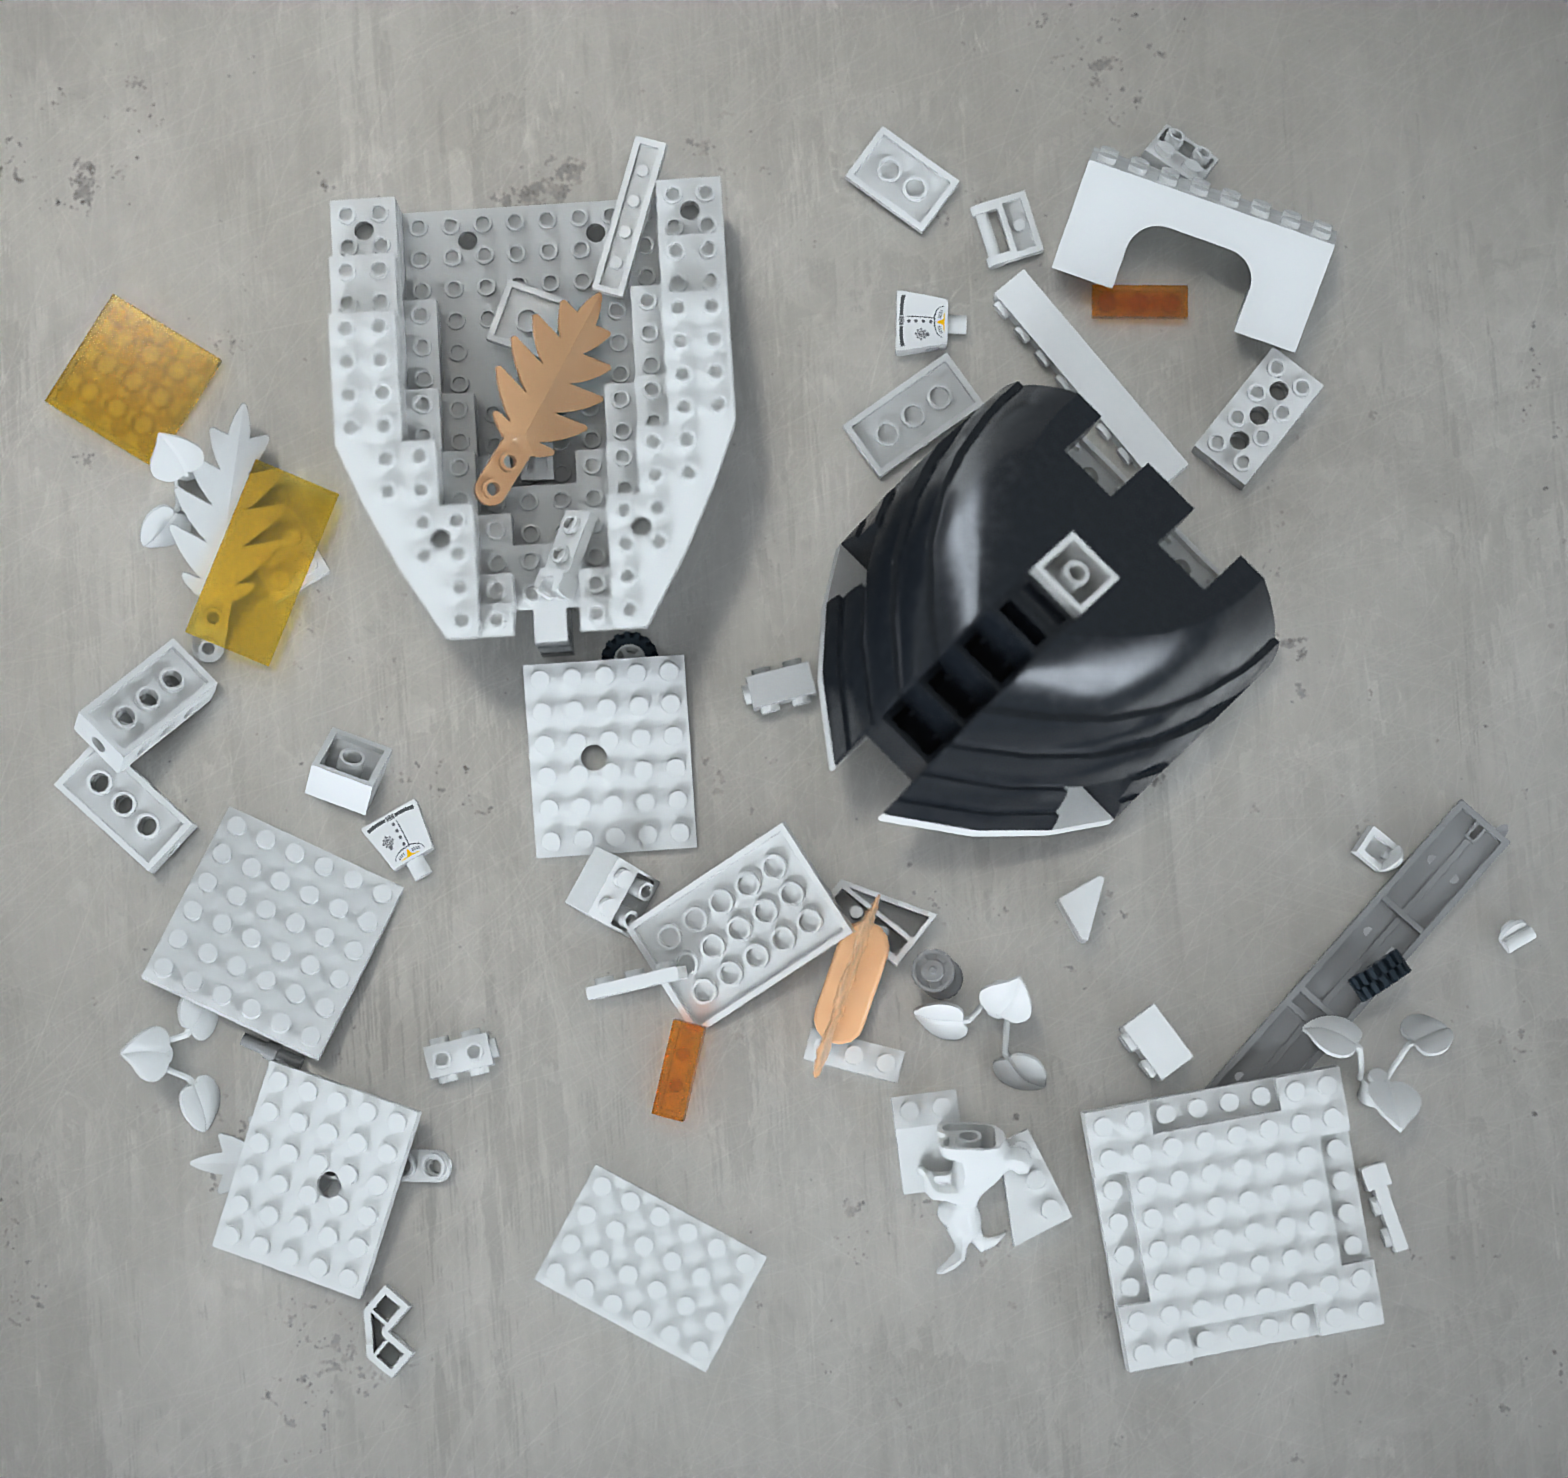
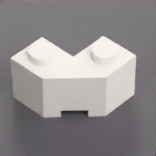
M387 1284L363 1310L366 1332V1356L392 1379L416 1351L392 1331L413 1305Z

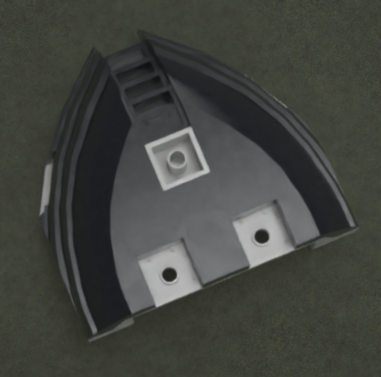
M1019 381L1005 386L940 441L882 498L870 514L846 537L835 551L821 609L817 676L829 769L831 771L834 770L867 738H870L912 781L878 818L880 821L972 837L1048 836L1109 825L1270 666L1276 656L1280 642L1275 638L1274 613L1265 579L1242 556H1239L1222 573L1177 528L1194 508L1149 463L1131 479H1128L1086 437L1087 433L1102 416L1079 393L1043 385H1022Z

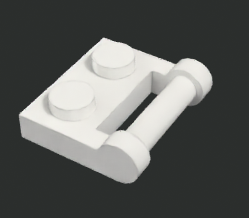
M1025 190L980 203L970 208L972 218L977 220L989 257L986 259L989 269L998 268L1007 263L1043 253L1044 248ZM997 211L1009 251L1000 253L988 216L989 213Z

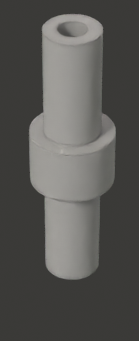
M245 1033L240 1043L244 1047L263 1054L262 1058L269 1061L276 1060L301 1069L305 1058L282 1049L283 1046L272 1040L266 1042Z

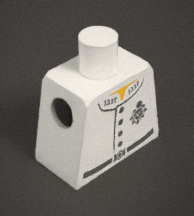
M897 290L895 356L944 350L947 348L948 334H966L967 315H948L947 299Z
M412 799L361 829L363 834L394 871H399L407 866L415 881L432 873L424 856L435 850L420 805L416 799Z

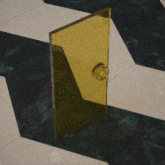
M255 459L185 632L269 666L339 494Z

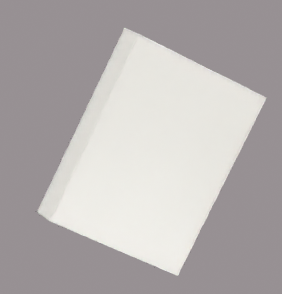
M1097 876L1060 897L1055 902L1079 943L1084 944L1089 939L1105 877Z

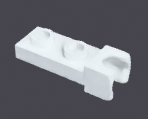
M565 510L545 568H540L534 583L535 591L546 599L553 600L556 594H558L568 602L573 600L579 584V580L576 578L579 572L578 569H580L598 519L592 512Z
M1379 1161L1358 1168L1357 1171L1364 1191H1371L1373 1196L1368 1199L1373 1215L1375 1217L1380 1216L1384 1228L1379 1231L1384 1246L1386 1248L1391 1247L1392 1252L1396 1253L1409 1249L1387 1185L1392 1184V1180L1385 1161Z

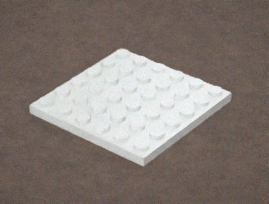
M229 806L142 974V979L319 1061L404 891V887Z

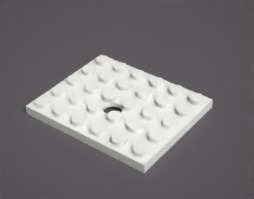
M684 654L523 665L536 858L591 855L595 846L609 853L696 848L697 832ZM598 745L605 750L607 761L601 769L590 770L584 766L581 756L587 746Z
M270 1060L212 1246L354 1298H364L422 1112L276 1060ZM326 1172L336 1173L339 1181L342 1183L341 1191L334 1197L325 1196L319 1188V1180Z

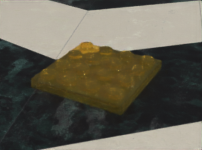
M112 294L45 399V402L150 466V459L156 445L158 432L177 434L222 363V360L135 306Z

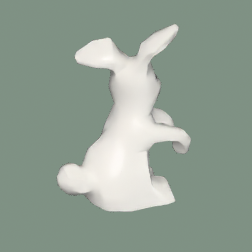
M939 1122V1125L936 1126L940 1138L937 1144L943 1157L953 1160L952 1170L934 1172L928 1171L923 1166H919L916 1169L918 1175L924 1179V1191L932 1200L943 1201L938 1206L937 1215L955 1244V1252L936 1270L937 1274H945L957 1268L966 1259L967 1247L970 1242L982 1253L993 1248L1006 1235L1003 1232L995 1237L987 1238L983 1236L981 1217L977 1206L978 1200L1008 1170H1015L1018 1174L1028 1173L1032 1165V1158L1027 1149L1019 1146H1009L1004 1132L995 1125L978 1122ZM936 1183L946 1184L947 1186H939Z

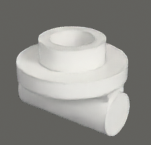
M1510 920L1501 927L1498 940L1503 945L1505 951L1511 953L1537 936L1535 931L1524 920Z

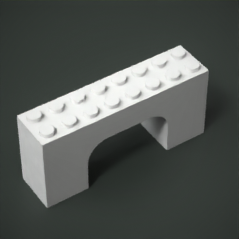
M1101 146V149L1094 147L1051 268L1112 289L1127 246L1133 236L1139 231L1151 226H1163L1235 251L1248 264L1251 281L1238 313L1234 332L1295 353L1335 247L1337 231L1332 230L1333 226L1320 220H1314V223L1301 219V214L1292 210L1284 209L1283 212L1271 209L1272 205L1260 199H1253V202L1240 198L1241 194L1232 189L1223 188L1220 191L1211 188V183L1200 178L1193 177L1191 181L1179 177L1180 172L1172 168L1162 167L1159 170L1149 166L1150 162L1140 157L1132 156L1131 159L1119 156L1120 152L1108 146Z

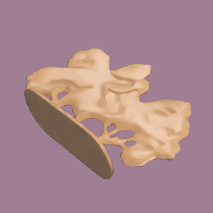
M880 894L874 899L871 909H867L862 921L851 924L855 932L837 943L814 1013L815 1027L822 1037L816 1051L813 1071L814 1078L820 1075L829 1056L832 1043H849L857 1038L864 1028L890 947L886 933L880 926L874 923L876 912L879 909Z

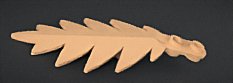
M596 293L590 297L578 311L566 300L560 301L558 311L559 336L538 314L532 315L534 342L540 361L517 336L510 338L512 355L522 387L502 366L495 367L498 391L508 420L499 411H493V419L502 436V440L474 485L475 496L483 505L495 506L505 499L530 457L541 458L555 454L552 448L541 443L563 440L587 430L586 425L556 413L578 411L603 402L602 396L572 385L573 383L594 379L611 370L609 364L584 354L598 347L611 335L610 331L596 325L602 304L601 293ZM506 456L511 457L513 460L511 468L506 467L504 464ZM489 483L494 484L496 487L494 495H490L487 491Z

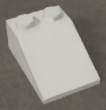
M956 1089L891 1097L903 1195L925 1192L924 1179L918 1175L917 1167L923 1166L928 1171L934 1172L952 1170L953 1160L945 1159L937 1144L940 1138L936 1126L942 1121L960 1122ZM936 1183L939 1186H947L946 1184Z

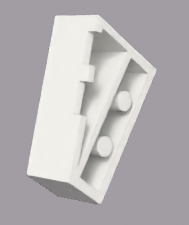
M843 879L831 891V894L851 924L862 921L867 909H871V904L880 894ZM880 894L879 909L876 912L874 923L880 926L886 933L890 945L887 960L897 967L938 914Z
M1028 1129L1006 1139L1009 1146H1019L1027 1149L1032 1158V1165L1028 1173L1018 1174L1015 1170H1008L1002 1175L1013 1246L1073 1217Z

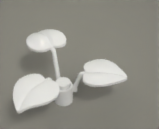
M158 432L156 445L150 459V469L153 476L158 480L174 481L175 489V487H180L181 480L191 481L195 478L192 471L202 466L204 454L197 444L184 437ZM257 462L250 472L267 470L269 468ZM176 495L174 508L162 504L153 508L146 515L140 529V541L143 546L157 548L176 544L170 531L171 524H175L188 532L191 531L192 523L187 518L185 512L180 511L182 507Z
M1020 975L1007 981L995 980L992 984L983 987L979 994V1005L968 1016H964V1011L960 1006L948 1002L928 1003L914 1009L913 1012L916 1019L931 1034L945 1040L963 1038L968 1031L966 1024L971 1023L983 1008L993 1018H1004L1002 1046L1004 1058H998L993 1063V1070L996 1076L1006 1085L1019 1090L1031 1091L1046 1087V1069L1036 1057L1027 1053H1014L1012 1055L1009 1053L1010 1022H1024L1028 1020L1032 1012L1031 998Z
M181 997L177 1011L181 1026L186 1028L183 1033L169 1037L168 1032L162 1027L152 1026L146 1028L125 1045L120 1051V1055L146 1081H157L166 1072L186 1080L189 1085L185 1086L179 1095L182 1113L196 1130L206 1132L210 1128L219 1108V1087L215 1080L208 1075H200L194 1080L192 1076L169 1067V1063L173 1058V1050L170 1043L185 1039L191 1033L198 1041L207 1039L217 1025L218 1014Z
M1409 1015L1402 1020L1400 1026L1401 1034L1409 1041L1404 1045L1387 1072L1380 1068H1372L1365 1072L1363 1047L1358 1044L1363 1034L1353 1022L1339 1016H1322L1309 1021L1302 1028V1031L1312 1039L1318 1048L1333 1057L1346 1058L1352 1056L1355 1051L1357 1052L1358 1075L1356 1078L1362 1081L1357 1092L1358 1100L1366 1106L1375 1107L1400 1132L1417 1115L1421 1108L1422 1100L1418 1092L1410 1085L1400 1081L1391 1083V1075L1412 1046L1415 1045L1416 1049L1423 1055L1436 1056L1444 1053L1451 1046L1454 1039L1452 1030L1447 1028L1444 1023L1427 1015Z

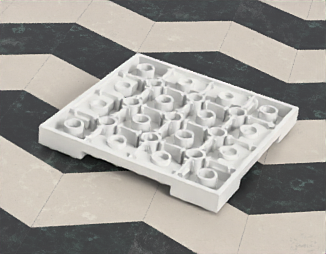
M1324 1066L1080 1112L1126 1370L1135 1372L1193 1361L1197 1357L1318 1334L1324 1336L1385 1324L1374 1259L1370 1257L1348 1132L1351 1129L1339 1066Z

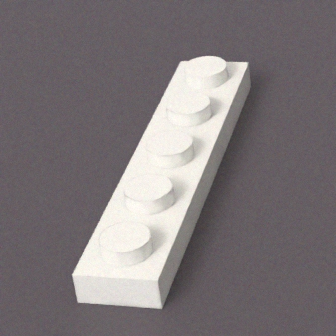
M635 136L593 282V292L621 299L625 298L655 194V180H659L667 152V143Z

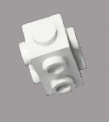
M801 658L782 662L783 668L770 671L769 666H764L751 670L752 675L746 677L747 685L741 686L746 705L752 704L754 711L761 710L763 715L781 710L779 706L781 704L792 702L793 707L812 702L811 697L816 696V688L809 661L801 662Z
M480 1028L461 1032L462 1038L449 1041L448 1036L430 1039V1046L423 1047L430 1079H438L439 1084L458 1080L457 1074L470 1071L471 1077L489 1073L488 1066L496 1065L494 1058L499 1057L496 1039H490L487 1032L481 1033Z

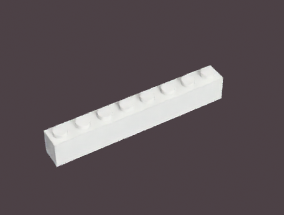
M1024 269L994 293L993 300L996 303L993 304L996 312L1004 320L1009 318L1016 326L1013 329L1015 334L1024 344L1029 342L1036 350L1034 356L1044 368L1051 367L1057 375L1054 379L1060 388L1079 393L1102 416L1095 427L1106 441L1111 439L1119 448L1116 450V453L1127 466L1132 463L1137 471H1139L1149 463L1168 483L1187 468L1188 462Z

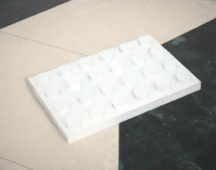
M786 822L780 823L628 925L630 928L626 929L653 971H656V964L674 961L675 966L686 965L688 978L665 983L662 986L694 1036L703 1032L855 932L850 921Z
M596 1164L534 1280L706 1373L767 1256Z

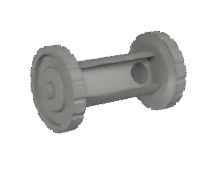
M928 949L914 959L911 968L912 978L916 985L921 987L930 997L938 1000L949 999L955 996L961 989L963 983L962 970L945 952L937 949Z

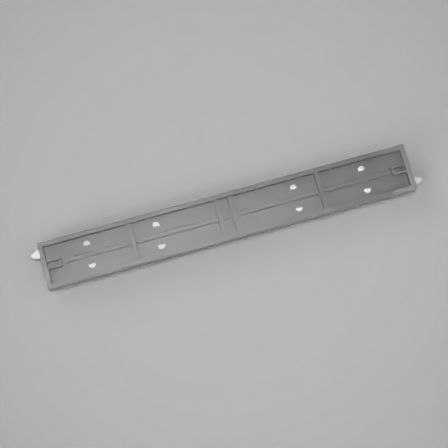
M1459 800L1204 1089L1311 1069L1325 1052L1318 1048L1312 1039L1302 1031L1303 1026L1309 1021L1322 1016H1339L1353 1022L1374 997L1362 1003L1348 980L1395 949H1398L1406 961L1510 844V841L1505 838L1508 832V825L1503 824L1494 828L1465 801Z

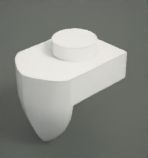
M1367 826L1351 850L1354 855L1375 872L1391 871L1402 864L1404 858L1401 846L1393 842L1375 826Z

